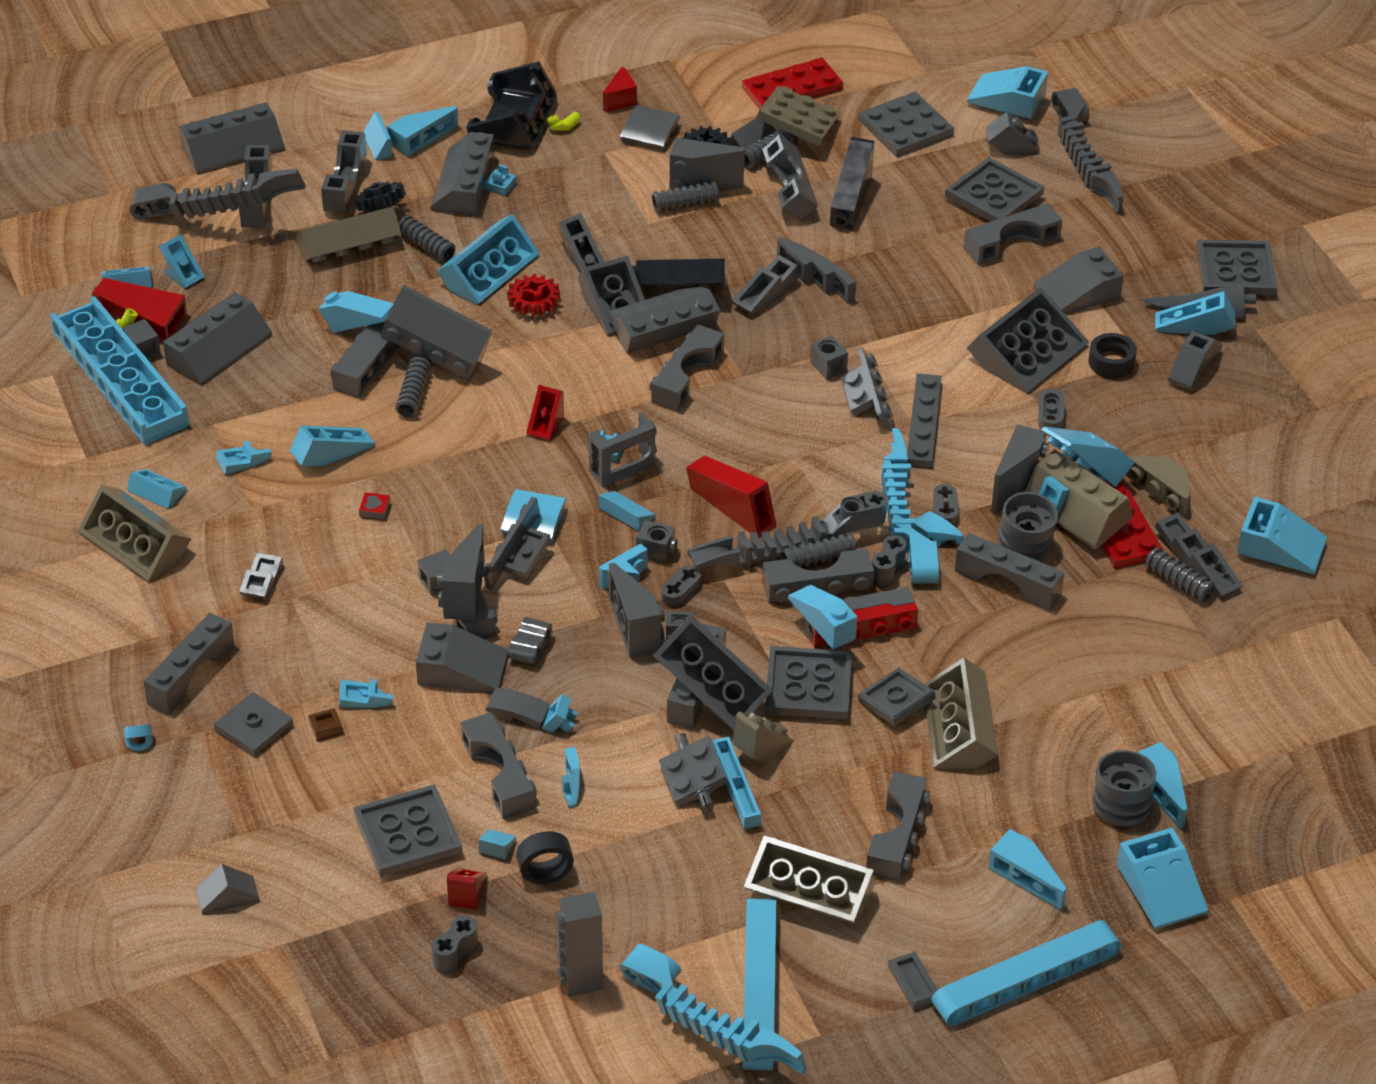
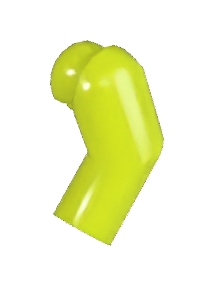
M573 112L567 118L559 120L558 115H552L547 119V123L552 131H568L581 121V116L579 113Z
M126 309L123 317L117 319L116 322L121 328L134 323L138 314L133 309Z

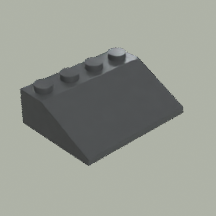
M1040 287L982 332L967 349L982 367L1024 393H1028L1085 347L1089 341L1044 289Z

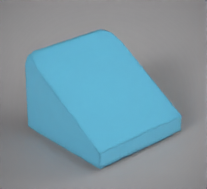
M489 829L478 841L479 853L506 860L516 841V836Z

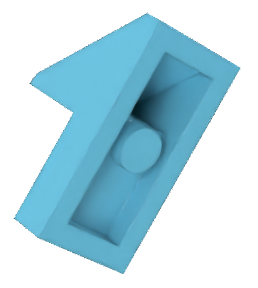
M181 234L158 246L170 267L164 271L165 274L181 287L186 288L205 277Z
M639 544L599 566V586L603 589H609V563L617 564L640 583L639 573L647 568V548Z

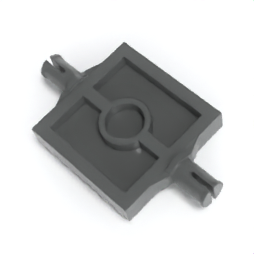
M680 733L681 739L678 735L675 736L679 750L659 760L673 799L678 807L690 801L699 800L703 811H709L708 806L712 810L714 804L710 794L717 788L729 783L713 741L708 735L689 744L686 734Z

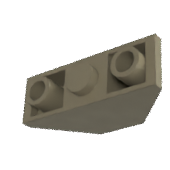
M1130 456L1129 458L1134 464L1126 473V477L1164 503L1169 509L1176 513L1179 512L1184 517L1187 513L1189 501L1188 471L1169 457Z
M739 711L736 715L733 745L754 760L762 763L768 762L792 743L794 739L787 735L789 731L787 728L775 721L773 723L769 719L761 718L753 712L747 715Z

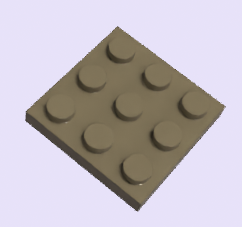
M777 86L760 108L756 119L820 146L838 121L841 112L836 111L830 105H822L815 102L809 96H801L794 93L788 87Z

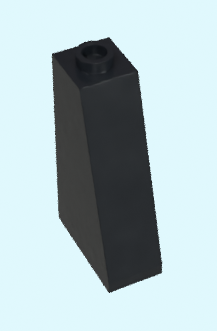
M851 137L831 205V226L847 229L854 228L872 179L873 140Z
M725 258L636 260V266H632L639 286L724 285Z

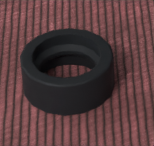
M1101 334L1091 342L1088 359L1089 365L1097 374L1104 377H1123L1130 374L1135 367L1137 347L1129 337L1122 334ZM1113 351L1123 354L1125 357L1122 359H1108L1100 353Z
M544 831L530 835L521 842L516 852L522 877L532 883L546 884L560 880L573 868L574 858L567 837L558 832ZM545 853L558 854L553 859L545 862H532L534 858Z

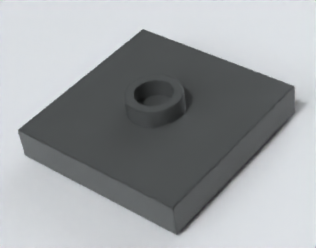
M899 667L858 694L859 703L893 726H896L936 699L934 690Z
M252 692L214 723V730L255 757L294 724L292 717Z

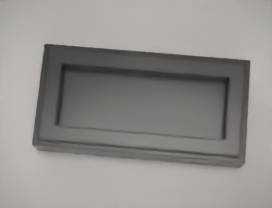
M916 952L888 960V968L912 1010L915 1011L933 1005L931 999L937 988Z

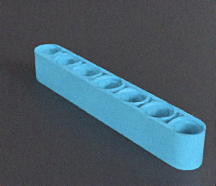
M747 899L744 1028L747 1027L752 1019L759 1021L760 1030L762 1027H765L773 1032L776 899ZM747 1059L746 1062L743 1061V1070L773 1071L774 1061L754 1064Z
M1104 920L1096 921L948 984L937 990L932 996L931 1001L949 1026H954L1114 957L1121 950L1122 943Z

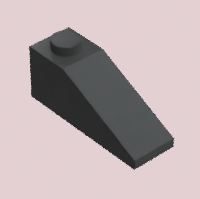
M581 213L559 222V234L580 272L584 267L604 262Z

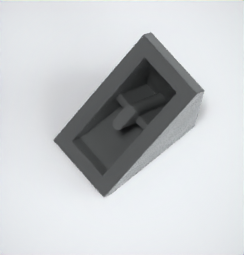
M221 864L196 888L202 914L260 901L253 875Z

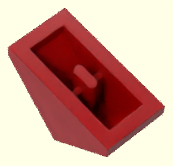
M621 67L603 91V111L608 112L637 105V85L626 68Z
M538 385L526 434L551 440L564 418V391Z
M458 868L447 873L448 905L477 910L487 872Z

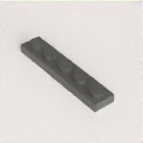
M919 373L916 375L907 451L908 462H906V464H911V467L932 469L942 377L940 375Z

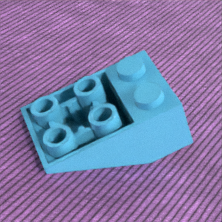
M1025 66L982 74L967 98V103L994 109L999 112H1008L1021 118L1032 119L1046 95L1048 72Z
M1043 427L1042 429L1049 436L1047 441L1057 449H1061L1063 455L1114 487L1118 485L1134 464L1120 449L1092 432Z
M1254 497L1241 530L1237 553L1315 574L1327 541V536L1280 503Z
M1173 828L1120 843L1117 866L1155 929L1208 913L1206 902L1186 848Z

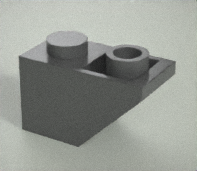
M1005 112L986 127L988 142L1002 154H1036L1039 152V138L1032 129L1028 130L1018 117H1013L1008 112Z

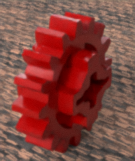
M533 274L532 277L523 275V280L516 278L515 284L510 283L509 290H507L509 307H514V312L521 310L522 316H525L527 313H531L532 317H535L538 313L544 316V311L546 310L553 312V307L559 306V284H554L553 278L546 280V275H542L540 278L536 274Z

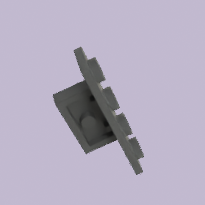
M862 347L858 349L862 366L841 376L850 410L857 416L875 406L878 417L890 429L893 427L891 421L893 413L886 403L888 396L880 385L883 383V379L875 368L878 366L877 360L872 353L868 354Z
M531 497L529 502L522 506L515 524L510 525L503 543L498 544L491 562L484 566L483 578L486 589L492 590L503 572L527 580L551 542L550 534L531 528L540 514L537 498Z

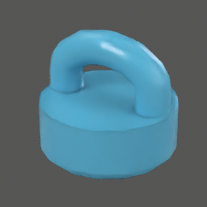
M146 724L125 727L124 737L126 746L134 751H142L150 747L153 741L152 726ZM145 736L146 741L141 744L132 742L134 737Z

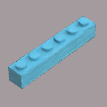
M725 737L712 740L729 783L726 786L743 828L748 829L761 826V812L756 804L730 738Z

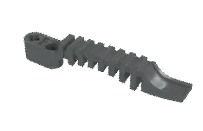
M1076 88L1053 92L1051 96L1052 105L1059 116L1058 136L1061 138V144L1065 145V151L1069 152L1068 157L1072 159V164L1076 166L1078 174L1080 173L1081 180H1084L1085 187H1089L1091 193L1105 197L1110 202L1115 214L1121 213L1123 193L1113 171H1110L1112 166L1110 163L1102 164V157L1095 158L1097 153L1095 150L1090 151L1091 145L1086 144L1088 139L1086 136L1083 137L1085 131L1082 129L1084 126L1083 122L1088 121L1090 117L1086 101Z
M298 169L260 173L258 181L255 173L249 174L247 185H245L243 178L237 179L235 189L232 182L226 183L224 191H222L221 185L215 186L213 193L210 187L204 188L203 195L199 188L193 189L192 194L189 188H184L182 193L177 194L176 189L172 185L160 183L136 189L133 194L130 213L137 219H148L174 213L178 220L184 219L185 214L188 219H191L195 215L199 217L205 216V213L214 215L216 211L225 213L227 209L236 211L239 207L248 209L250 205L253 208L259 207L260 204H267L274 197L282 193L305 189L306 184Z
M878 491L843 498L841 503L824 519L819 520L818 516L812 517L811 529H808L806 522L799 523L798 532H795L793 526L787 527L786 535L784 536L781 529L775 530L773 539H771L769 531L762 532L761 542L757 532L750 533V540L748 541L745 531L738 532L737 548L732 549L733 537L728 536L688 549V556L694 563L695 570L718 564L730 565L735 569L740 567L748 569L751 568V564L756 563L759 566L763 565V561H776V558L779 557L783 560L782 553L785 548L791 550L793 546L798 548L801 544L806 546L809 542L814 544L817 540L821 542L825 538L829 540L830 537L837 538L838 535L882 525L886 519L888 497Z

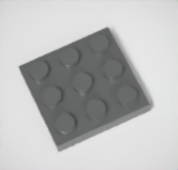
M916 91L858 113V120L896 157L954 135V127Z
M988 157L945 189V197L991 222L1021 212L1044 194L1045 187Z
M1197 240V254L1203 292L1220 287H1244V294L1276 295L1277 283L1270 241Z
M770 646L767 684L773 691L766 697L765 714L848 720L852 651Z
M435 784L353 807L354 816L380 877L463 853L462 844Z

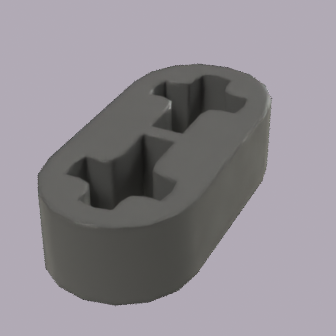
M940 484L934 488L933 511L955 526L959 511L957 491L949 484ZM943 511H948V516H945Z
M687 565L673 574L661 587L662 602L669 607L683 604L701 586L700 569L695 570V566Z

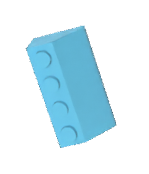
M511 214L492 225L436 272L449 291L477 305L540 253L514 215Z

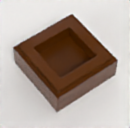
M335 708L308 715L309 724L316 741L343 734V727Z

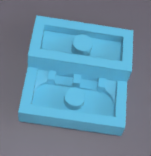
M515 489L502 523V534L507 535L510 525L515 524L522 506L527 504L531 497H535L538 500L540 514L531 528L550 534V543H553L557 525L561 522L566 498Z

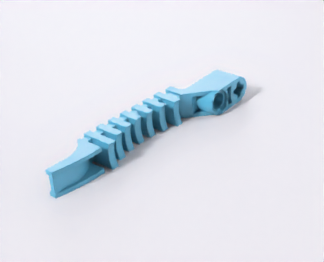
M892 428L894 442H891L892 452L884 457L881 475L883 493L888 497L887 521H889L890 536H900L907 543L906 551L909 557L911 584H938L939 563L937 543L913 529L916 524V518H909L911 509H905L907 506V500H904L906 496L905 487L910 485L908 473L911 469V464H905V462H908L907 451L899 428Z
M638 944L619 966L621 973L628 980L657 994L655 999L662 1014L666 1016L669 1014L671 1020L676 1023L681 1021L682 1027L688 1030L692 1027L694 1034L699 1036L703 1034L705 1040L709 1042L714 1040L716 1046L721 1049L725 1046L728 1053L732 1055L737 1053L739 1059L744 1062L747 1059L754 1064L765 1061H778L801 1074L806 1072L807 1067L802 1053L775 1032L765 1027H762L760 1030L759 1021L752 1019L747 1027L744 1028V1019L737 1017L731 1024L730 1015L724 1013L718 1020V1010L711 1008L707 1013L705 1003L700 1001L697 1005L696 996L691 993L688 996L687 986L681 984L677 989L675 979L681 973V968L667 955L646 945Z

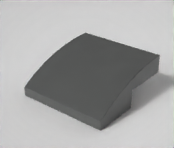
M636 105L623 127L620 139L624 142L665 151L670 136L674 135L680 115Z

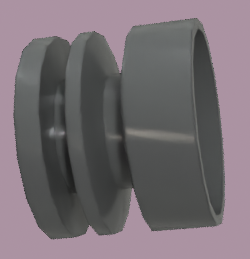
M1033 492L1016 493L1009 497L1003 506L997 537L998 545L1037 561L1046 557L1052 547L1058 520V511L1055 504L1047 497Z
M1117 750L1105 754L1099 760L1096 768L1092 804L1094 811L1101 819L1118 826H1134L1142 823L1150 816L1157 775L1155 765L1150 759L1138 752Z

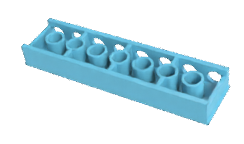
M95 296L90 298L91 303L59 316L55 312L50 314L52 332L144 445L190 426L187 406Z

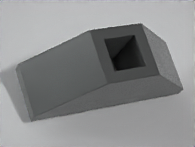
M1192 331L1181 346L1168 377V382L1191 390L1222 349L1223 344L1213 338Z

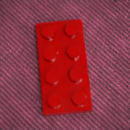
M821 57L742 80V88L760 110L777 86L788 87L794 93L801 96L815 98L842 90L843 81L824 58Z
M1120 481L1116 487L1112 486L1128 497L1133 516L1129 522L1101 545L1113 568L1144 563L1148 554L1157 547L1161 548L1164 552L1125 482Z

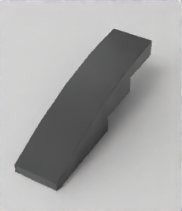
M783 237L777 238V256L780 255L798 266L799 279L803 283L812 280L825 293L834 290L846 303L855 300L856 281L840 267L803 245Z
M1179 512L1156 523L1155 528L1183 564L1193 568L1195 573H1201L1202 577H1207L1209 581L1215 582L1214 593L1219 598L1243 587L1214 544L1208 546L1197 528L1190 530Z

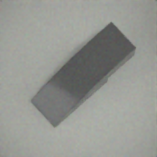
M778 255L767 269L761 267L732 300V303L750 314L760 311L779 298L800 277L798 266Z

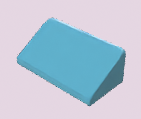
M374 112L363 132L366 135V142L375 160L391 158V137L380 114Z
M148 266L101 272V280L108 278L149 288L152 287L150 267Z
M148 469L130 473L127 486L129 492L165 508H170L187 491L186 486Z
M616 491L599 495V508L638 531H640L645 520L651 521L656 516V514Z

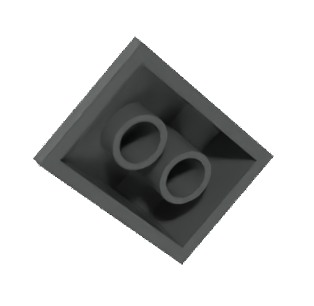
M676 138L670 153L669 189L674 190L677 187L681 189L683 186L688 188L689 185L695 187L696 184L702 186L703 183L707 182L710 184L711 181L716 183L718 191L743 188L745 148Z
M1097 247L1079 252L1035 282L1033 287L1035 290L1042 287L1064 314L1121 298L1123 274L1102 248Z
M628 256L584 267L578 277L585 300L606 335L616 333L607 315L608 311L645 300Z
M1017 424L995 473L991 512L997 513L1003 509L1009 497L1025 491L1036 464L1045 458L1049 451L1050 444L1046 443L1047 434L1044 431Z
M478 524L445 560L443 572H438L437 589H442V591H439L438 607L443 608L444 619L476 621L485 566L484 529L481 524Z
M609 563V601L629 658L656 653L661 647V641L665 640L664 629L661 622L665 621L662 605L658 606L655 596L617 564Z
M427 622L416 659L417 684L493 693L495 688H500L508 650L454 625Z

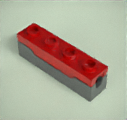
M909 587L843 599L857 616L856 639L853 641L917 628L918 607ZM805 618L804 626L813 647L830 646Z

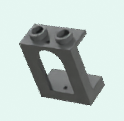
M639 413L638 428L605 440L598 431L588 434L589 472L602 487L655 465V454L657 453L655 435L657 434V429L654 422L649 421L643 413ZM639 444V452L642 454V458L611 471V455Z

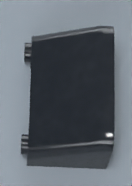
M540 61L492 74L487 90L489 95L493 97L494 103L484 121L477 117L469 120L466 126L468 134L470 132L494 134V144L520 149H530L538 145L546 128L547 119L552 115L557 104L556 90Z

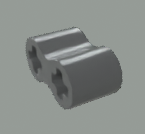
M896 535L886 537L883 541L882 551L873 556V584L881 588L891 586L894 583L895 572L904 567L907 548L904 538Z
M524 617L518 633L510 643L509 659L536 666L544 648L550 641L552 624Z
M464 915L456 917L451 922L450 929L432 941V960L434 969L442 974L454 972L458 968L461 958L474 952L478 947L477 923L472 917Z

